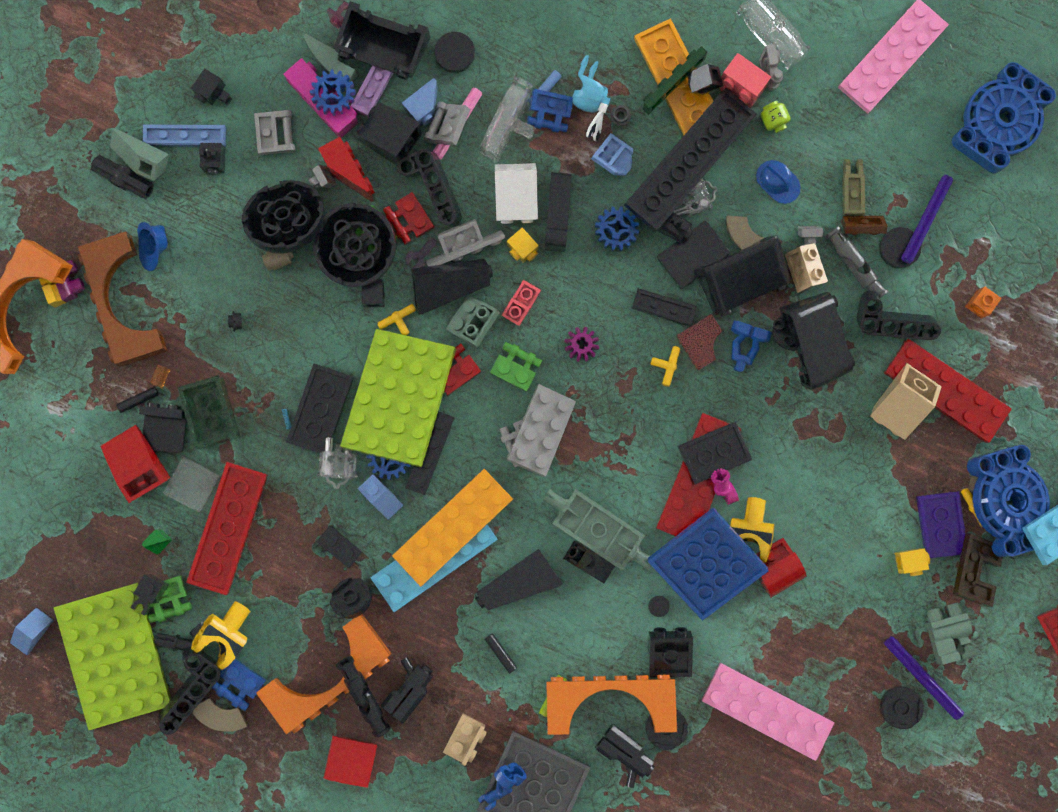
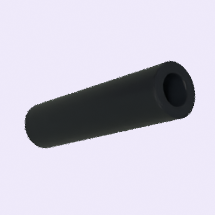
M154 386L117 403L116 406L119 412L123 413L159 396V392Z
M493 633L484 639L509 674L518 668Z

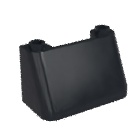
M350 1L334 45L338 57L344 60L351 58L395 73L397 77L404 80L413 78L431 38L429 28L418 24L417 29H414V25L409 24L408 27L372 15L371 11L367 10L365 12L359 9L360 4Z
M778 235L765 237L752 246L721 260L714 261L707 266L704 265L695 269L713 314H720L721 317L731 314L733 308L775 289L777 292L788 288V283L791 282Z
M829 292L779 307L782 318L786 317L789 323L787 328L791 329L801 364L799 369L800 372L804 373L799 376L801 385L810 390L819 388L853 371V366H855L854 358L849 354L837 312V298Z

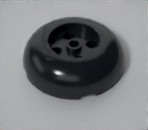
M296 180L279 181L280 184L269 188L267 185L257 191L245 205L242 213L244 232L248 239L261 250L275 254L291 253L307 246L319 234L323 225V217L325 216L323 201L316 189L307 183Z
M343 204L332 209L323 217V225L314 240V257L321 271L332 281L348 287L366 286L379 280L391 267L396 253L395 233L388 219L377 209L365 204ZM357 228H362L364 231L362 236L356 235ZM342 240H346V248L344 249L340 248ZM360 243L359 249L356 250L355 245ZM374 244V252L369 253L368 246ZM353 257L359 258L356 265L351 263Z

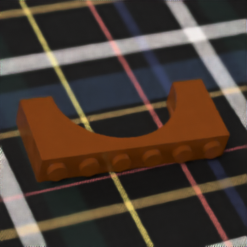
M125 231L79 246L80 254H78V259L81 265L85 267L86 273H84V278L92 290L90 298L98 309L96 317L98 322L103 325L104 331H102V336L110 348V351H108L110 361L121 367L167 352V346L160 330L139 331L129 329L115 317L110 306L109 286L114 273L125 261L138 255L132 236Z

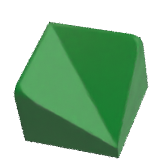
M155 529L143 541L142 546L155 554H160L172 539L163 530Z

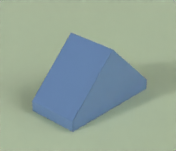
M35 608L15 627L10 643L24 654L29 655L54 620L38 608Z

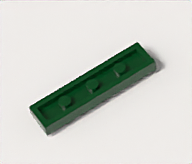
M702 46L697 51L695 49L691 51L686 58L687 61L683 65L678 64L672 71V75L668 79L664 78L658 84V89L654 93L650 92L643 100V111L649 115L688 77V72L695 70L706 59L707 51Z

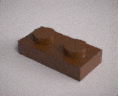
M843 216L841 222L845 234L851 235L886 234L888 227L884 216Z

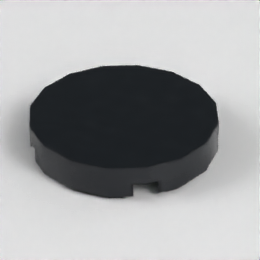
M449 32L437 41L435 57L437 63L446 71L459 73L465 71L473 63L475 48L472 40L467 35L461 32Z
M898 227L891 229L882 237L879 245L880 255L886 264L893 268H906L917 261L921 254V246L913 262L910 264L901 259L914 233L908 228Z
M347 578L339 582L333 589L330 605L333 611L341 618H356L369 608L372 601V591L369 585L362 579Z
M895 686L887 690L882 696L880 712L890 726L898 729H909L921 720L924 712L923 701L913 689Z
M677 709V732L655 733L652 718L650 715L648 716L645 723V731L648 739L655 747L662 750H672L685 741L688 733V724L685 717Z

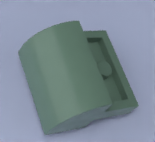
M467 295L446 330L465 341L468 345L478 348L500 312L490 305Z

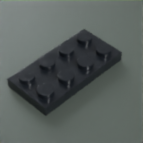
M313 364L286 442L324 455L326 438H333L354 377Z

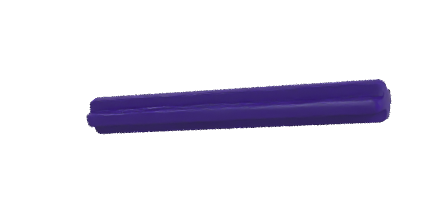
M948 175L941 177L901 257L902 261L908 264L913 262L953 182L952 177Z
M890 636L885 640L884 645L955 720H959L964 715L963 710L894 637Z

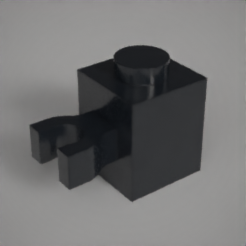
M205 68L191 87L195 94L194 97L203 104L208 102L213 105L217 98L226 105H229L232 101L230 94L223 90L226 86L223 80Z
M200 143V168L207 175L225 173V147L222 143Z
M144 574L133 593L140 598L130 608L136 610L138 605L142 604L144 609L141 614L147 615L150 610V603H159L169 584L152 574Z

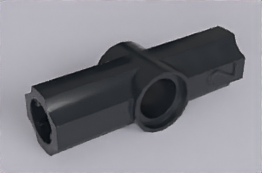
M101 155L95 157L91 163L90 170L108 179L110 183L122 190H128L145 200L153 192L154 184L142 178L133 170L120 163L116 164Z

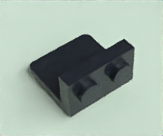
M147 403V406H140L139 414L144 416L142 433L153 451L181 453L184 448L188 412L181 410V406L168 405V409L160 408V404Z

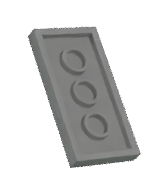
M538 384L513 442L507 461L539 476L546 477L576 401Z

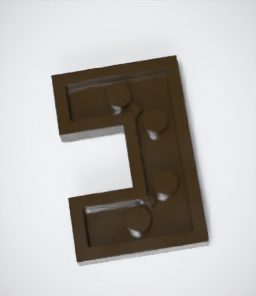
M971 533L965 534L953 595L986 607H993L997 587L980 581L983 562L995 567H1001L1003 557L996 556L992 551V541Z

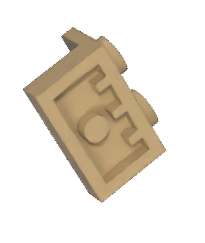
M814 243L800 246L785 254L797 293L804 292L828 281Z
M463 713L443 753L462 762L461 764L464 766L467 762L472 763L477 753L474 748L477 742L482 743L487 733L484 731L485 724Z

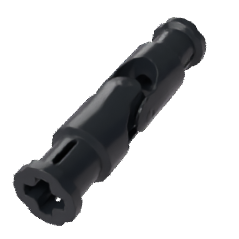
M352 656L345 657L336 664V668L344 676V683L354 698L364 720L370 724L373 736L375 738L381 737L388 733L391 727L382 717L383 712L362 673L357 670L354 658Z

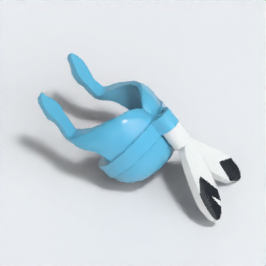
M586 55L581 62L578 72L583 87L581 90L574 91L572 101L577 108L585 112L594 113L599 111L586 133V137L589 138L593 135V140L598 141L602 129L603 115L606 113L610 98L607 97L608 88L593 80L598 67V61L591 66L588 77L583 75L589 55Z

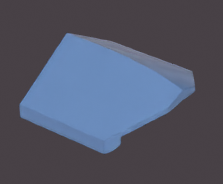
M610 133L591 159L613 175L626 176L632 168L633 148Z

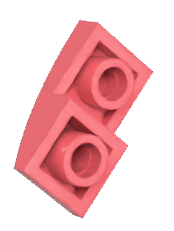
M523 280L502 316L520 326L539 296L541 289Z

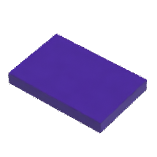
M959 491L916 496L923 547L928 552L930 558L961 555L966 533Z

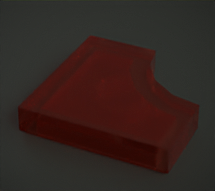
M710 314L676 336L698 371L716 360L713 352L716 337L722 332V329L713 315Z

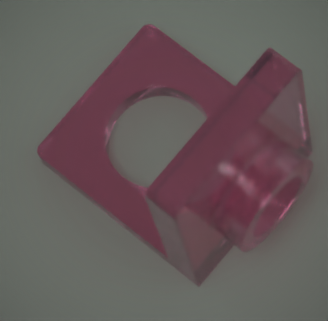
M343 1L336 12L331 8L327 10L329 22L338 29L341 28L344 19L341 16V12L347 10L349 5L345 1Z

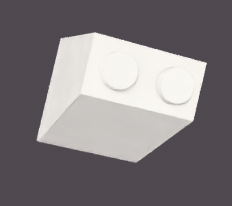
M536 163L495 164L496 221H501L503 224L513 223V220H521L522 223H532L533 220L538 219Z

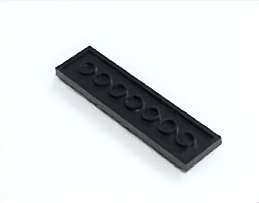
M725 88L627 200L624 206L656 233L756 116V113L728 88Z

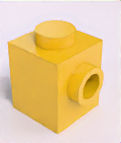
M523 228L507 240V246L511 249L509 252L516 261L520 259L523 263L526 260L530 262L538 255L539 245Z
M925 548L895 553L898 573H910V576H918L923 574V570H929L930 556L925 551Z

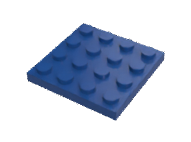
M714 507L648 557L649 564L702 621L769 571L762 560Z

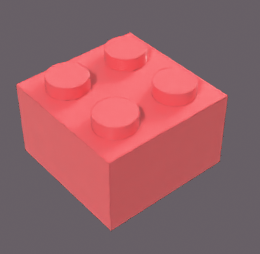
M737 53L721 76L723 86L720 87V90L722 92L725 88H728L751 108L765 90L771 76Z

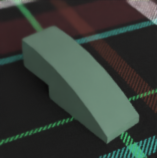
M305 34V42L321 68L327 74H330L331 69H333L335 74L340 70L343 77L348 75L350 78L349 82L353 81L354 83L357 78L355 69L342 63L344 59L338 57L335 49Z

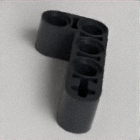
M421 149L401 158L397 163L398 172L408 177H416L421 174L440 222L450 226L459 224L462 218L461 211L438 155L434 151ZM426 154L430 155L428 164H425L423 160ZM411 162L412 169L407 173L406 165ZM437 173L438 180L433 184L431 176ZM444 192L446 194V199L444 202L441 203L439 200L440 193ZM450 213H453V216H451V220H448L447 217L450 215Z
M551 172L545 251L565 252L572 174Z
M866 291L861 295L856 319L864 334L920 340H935L940 336L941 328L933 316L882 311L883 304L875 291ZM872 300H875V301H876V302H875L873 305H871V306H868V305H867V304H868L870 301H872ZM866 320H872L870 324H863ZM887 322H892L890 326H884ZM907 324H913L910 328H905Z
M188 647L182 653L184 667L192 674L158 715L159 728L163 734L171 735L175 733L220 678V670L216 665V661L203 651L196 653L191 647ZM191 656L198 657L195 662L187 661ZM208 668L215 669L211 674L204 673ZM194 685L201 686L197 691L191 690V687ZM180 702H187L185 707H177Z

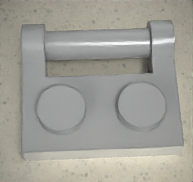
M438 102L436 105L437 111L431 126L423 139L432 144L456 146L470 109L466 105ZM444 113H446L438 135H436Z
M292 111L254 113L259 155L296 152L291 129ZM279 119L283 121L285 142L283 145H279L277 120Z

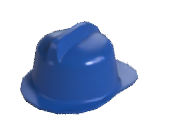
M770 160L760 165L756 174L757 182L775 201L786 204L797 199L801 189L800 182L785 164Z
M141 222L137 229L139 259L144 269L153 271L157 267L159 255L167 248V237L164 226H150L146 222Z

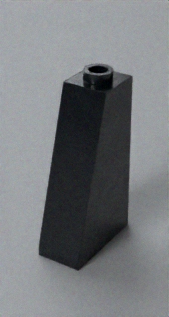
M485 259L411 269L415 308L418 315L427 313L489 286L490 278L493 277L491 265H488Z
M538 549L477 591L478 597L475 599L482 609L486 607L487 610H491L557 588L563 583Z

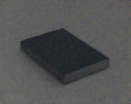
M705 220L693 229V233L688 241L683 240L681 244L675 242L656 258L679 288L683 289L698 278L695 269L721 260L731 252Z
M736 421L677 446L694 485L711 478L712 473L717 471V469L730 470L752 460Z

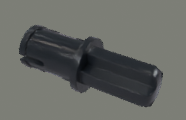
M157 633L154 639L155 645L172 648L173 651H184L186 648L191 647L193 642L192 639L182 638L178 634L172 636Z

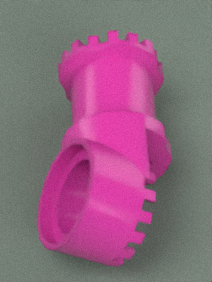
M720 468V470L714 471L711 479L715 483V493L718 496H725L724 500L728 505L739 501L738 494L729 481L730 473L728 470Z

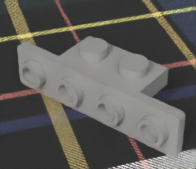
M473 219L437 234L444 253L426 260L427 266L442 265L451 260L453 262L459 261L465 254L470 252L475 254L482 251L483 247L487 245L495 246L500 244L505 235L499 230L482 237L477 222Z

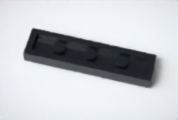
M438 411L422 467L413 466L405 487L406 489L426 495L455 419L454 417Z

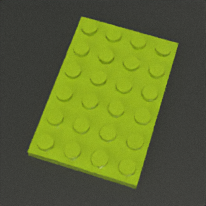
M376 329L340 446L344 449L422 467L456 348Z
M138 583L54 607L88 730L163 709L171 700L158 650L154 643L148 615L144 616L141 614L144 606L139 604L136 610L130 608L140 598L133 594Z

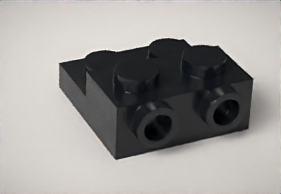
M657 627L654 631H649V676L692 677L693 636L691 631H688L685 627H677L675 631H666L665 628Z

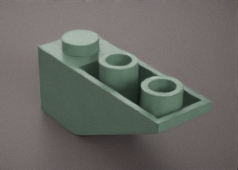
M113 129L110 147L135 173L154 181L166 172L169 158L168 153L122 131Z

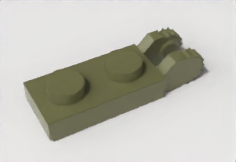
M844 159L843 216L865 215V174H863L862 159H857L856 174H851L850 159Z

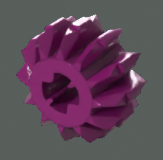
M576 327V335L570 331L568 335L571 339H565L564 343L570 345L565 347V351L572 350L569 357L573 358L575 354L578 355L577 362H580L581 356L587 362L589 360L587 354L594 358L596 354L592 350H599V346L594 344L599 341V338H591L595 333L593 330L586 334L587 327L583 328V333H580V329ZM580 340H584V344L587 347L584 346L583 349H580L576 342L580 343Z

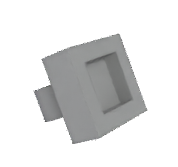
M318 165L312 169L315 176L309 179V182L313 188L315 186L317 188H332L337 185L328 167Z
M798 226V235L804 237V245L813 243L816 245V237H823V228L820 226Z

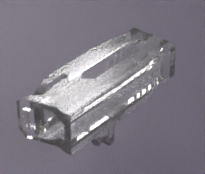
M749 0L738 8L737 14H744L743 17L746 25L764 46L775 44V49L780 53V61L786 64L785 68L787 70L793 67L810 51L811 47L805 45L797 29L770 0Z
M514 77L480 144V152L483 155L499 161L514 131L530 139L533 137L536 128L520 120L528 100L531 98L533 88L531 83ZM518 83L526 86V90L518 87Z

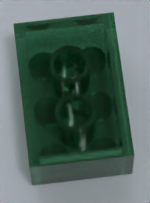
M217 375L177 387L195 448L201 450L240 438L224 378Z

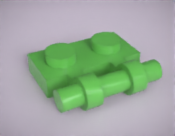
M505 342L502 349L509 352V355L506 358L499 354L490 374L527 392L536 375L535 372L529 369L532 364L540 367L543 360L537 358L536 354L532 352L529 354L519 349L520 346L516 344L511 345ZM515 356L526 361L524 366L513 361Z
M182 575L165 580L169 585L159 603H150V608L154 607L155 613L148 615L150 623L156 621L163 622L168 617L174 615L181 616L186 611L192 610L190 602L182 604L180 598L188 596ZM172 601L173 607L164 610L162 604Z

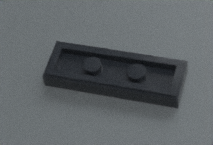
M639 288L637 289L632 306L634 310L690 327L697 308L695 305Z

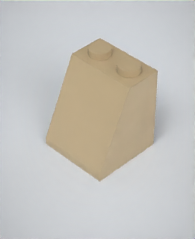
M906 363L874 405L870 416L878 424H882L891 430L894 435L900 436L905 440L935 408L941 386Z

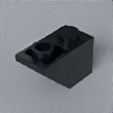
M573 541L563 558L603 584L615 567L612 563Z

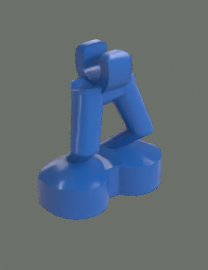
M734 320L731 331L739 336L732 341V360L736 361L734 370L742 372L745 365H751L760 350L759 342H769L772 332ZM746 337L752 339V348L746 356L741 355L740 344Z
M517 763L501 766L494 773L497 780L496 790L489 791L478 799L480 803L486 801L489 804L485 808L486 811L492 810L496 806L498 799L511 793L513 785L519 786L527 778L526 773Z

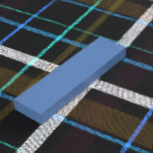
M143 125V142L153 147H200V143H222L226 147V126Z

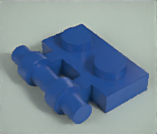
M533 89L529 110L536 111L537 114L536 117L528 116L527 124L534 125V128L541 129V127L548 128L552 132H567L568 124L561 123L562 117L570 118L573 98ZM544 113L554 115V120H545Z
M234 659L228 667L220 672V677L225 679L223 684L221 685L216 682L212 689L216 691V695L219 697L223 696L231 701V705L235 708L239 707L246 711L250 705L244 701L246 695L254 699L257 695L256 692L263 687L267 680ZM231 684L241 690L238 695L228 690Z

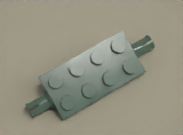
M551 489L547 494L554 498V500L545 496L543 501L559 510L558 516L552 523L554 526L615 565L621 571L632 560L646 570L651 568V565L645 562V560L648 561L650 556L641 551L639 547L645 537L644 534L576 489L570 498L566 500Z

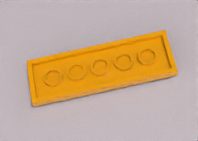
M671 18L634 35V40L657 85L664 78L668 79L678 64L683 65L687 61L686 58L689 53ZM688 77L665 98L683 135L687 133L713 103L709 92L704 95L692 93L688 85Z
M484 468L396 551L392 557L422 587L501 512L513 498Z

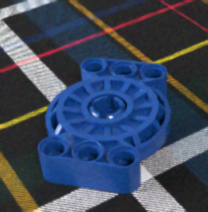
M1008 63L998 73L997 80L990 81L981 86L968 100L964 111L965 127H962L953 136V146L991 173L1000 172L1010 163V156L1026 150L1038 139L1044 123L1043 109L1055 100V90L1018 63ZM1007 71L1012 74L1013 78L1007 75ZM1023 83H1026L1029 89L1025 88ZM976 95H978V100L973 102ZM1040 95H1043L1046 101L1042 100ZM1008 112L1006 115L1008 123L1000 119L999 113ZM961 135L966 136L967 142L961 139ZM977 146L982 147L984 154L978 151ZM1018 146L1022 147L1020 149L1014 150V148ZM994 158H997L1001 165H997Z
M1025 445L1007 447L974 457L967 463L968 472L972 476L978 477L973 490L974 511L983 528L996 537L992 545V551L998 557L1017 556L1034 550L1022 527L1049 511L1050 508L1048 489L1044 480L1033 468L1026 465L1030 460L1031 453ZM1010 496L1013 500V505H1007L1006 501L1010 500Z

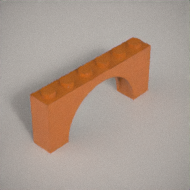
M22 239L17 244L15 253L7 263L6 270L0 279V372L3 374H15L24 358L12 344L7 332L6 315L11 299L22 286L33 280L47 279L54 283L64 284L73 265L36 242Z
M363 614L352 619L342 627L349 640L350 656L354 658L357 670L362 673L365 679L373 674L371 670L378 665L381 668L390 661L388 657L392 653ZM344 677L335 687L319 694L295 692L283 685L278 678H275L256 692V694L286 734L290 731L295 734L304 727L303 721L307 718H310L312 721L321 714L320 708L324 705H327L329 708L339 700L336 697L341 692H344L346 695L349 690L344 683Z
M626 675L614 676L615 680H606V676H593V680H585V676H574L572 681H563V677H551V681H546L548 735L569 734L570 722L577 707L590 695L603 690H621L637 697L648 709L655 733L677 732L675 679H670V675H657V679H649L648 675H636V679H627Z

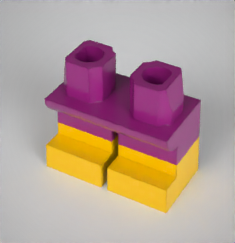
M73 260L66 261L73 265L64 284L54 283L47 279H39L48 304L55 308L78 298L77 294L86 289L81 278L71 281L70 275L78 272L77 264Z

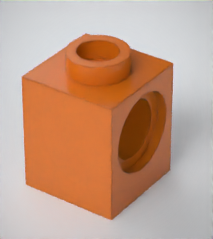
M984 286L974 293L965 307L982 319L992 313L1002 298Z

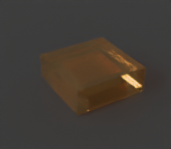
M158 364L150 384L163 389L170 369Z

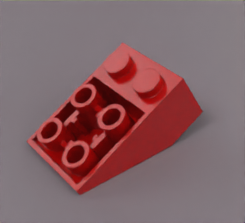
M338 137L318 148L335 179L369 201H374L372 196L375 193L367 177L363 178L365 176L363 169L357 159L353 160L355 156L347 141L343 143L341 137Z
M137 424L100 446L116 484L128 503L171 478Z

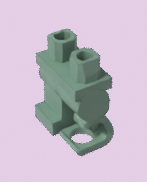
M959 603L946 605L949 617L945 618L942 617L940 608L927 610L929 622L925 623L928 629L937 665H944L981 654L980 650H975L968 644L971 643L968 636L973 632L972 626L968 620V613H963ZM953 639H957V640H958V641L956 642L957 647H955V644H954V640H953Z

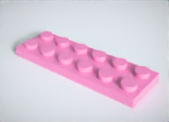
M917 0L844 79L838 88L869 114L949 24L924 2Z
M719 663L701 700L815 761L834 725L833 721L722 663Z

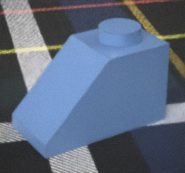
M435 78L402 102L405 112L411 118L418 121L420 126L430 123L435 115L438 88Z
M374 474L357 488L388 520L404 506Z

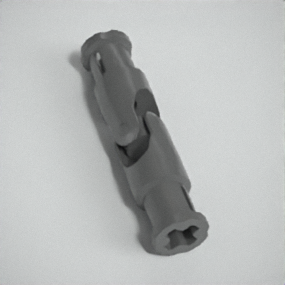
M840 226L825 236L834 245L836 253L847 264L849 270L863 289L875 291L879 298L889 292L878 281L879 277L860 255L852 241L848 240L842 233ZM863 266L864 274L857 271L859 267Z

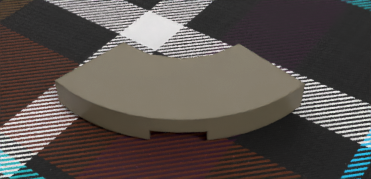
M726 216L728 234L741 250L752 246L756 242H760L764 238L751 230L747 217Z
M211 698L198 704L192 712L202 724L217 731L232 732L249 726L239 707L225 709L216 705Z

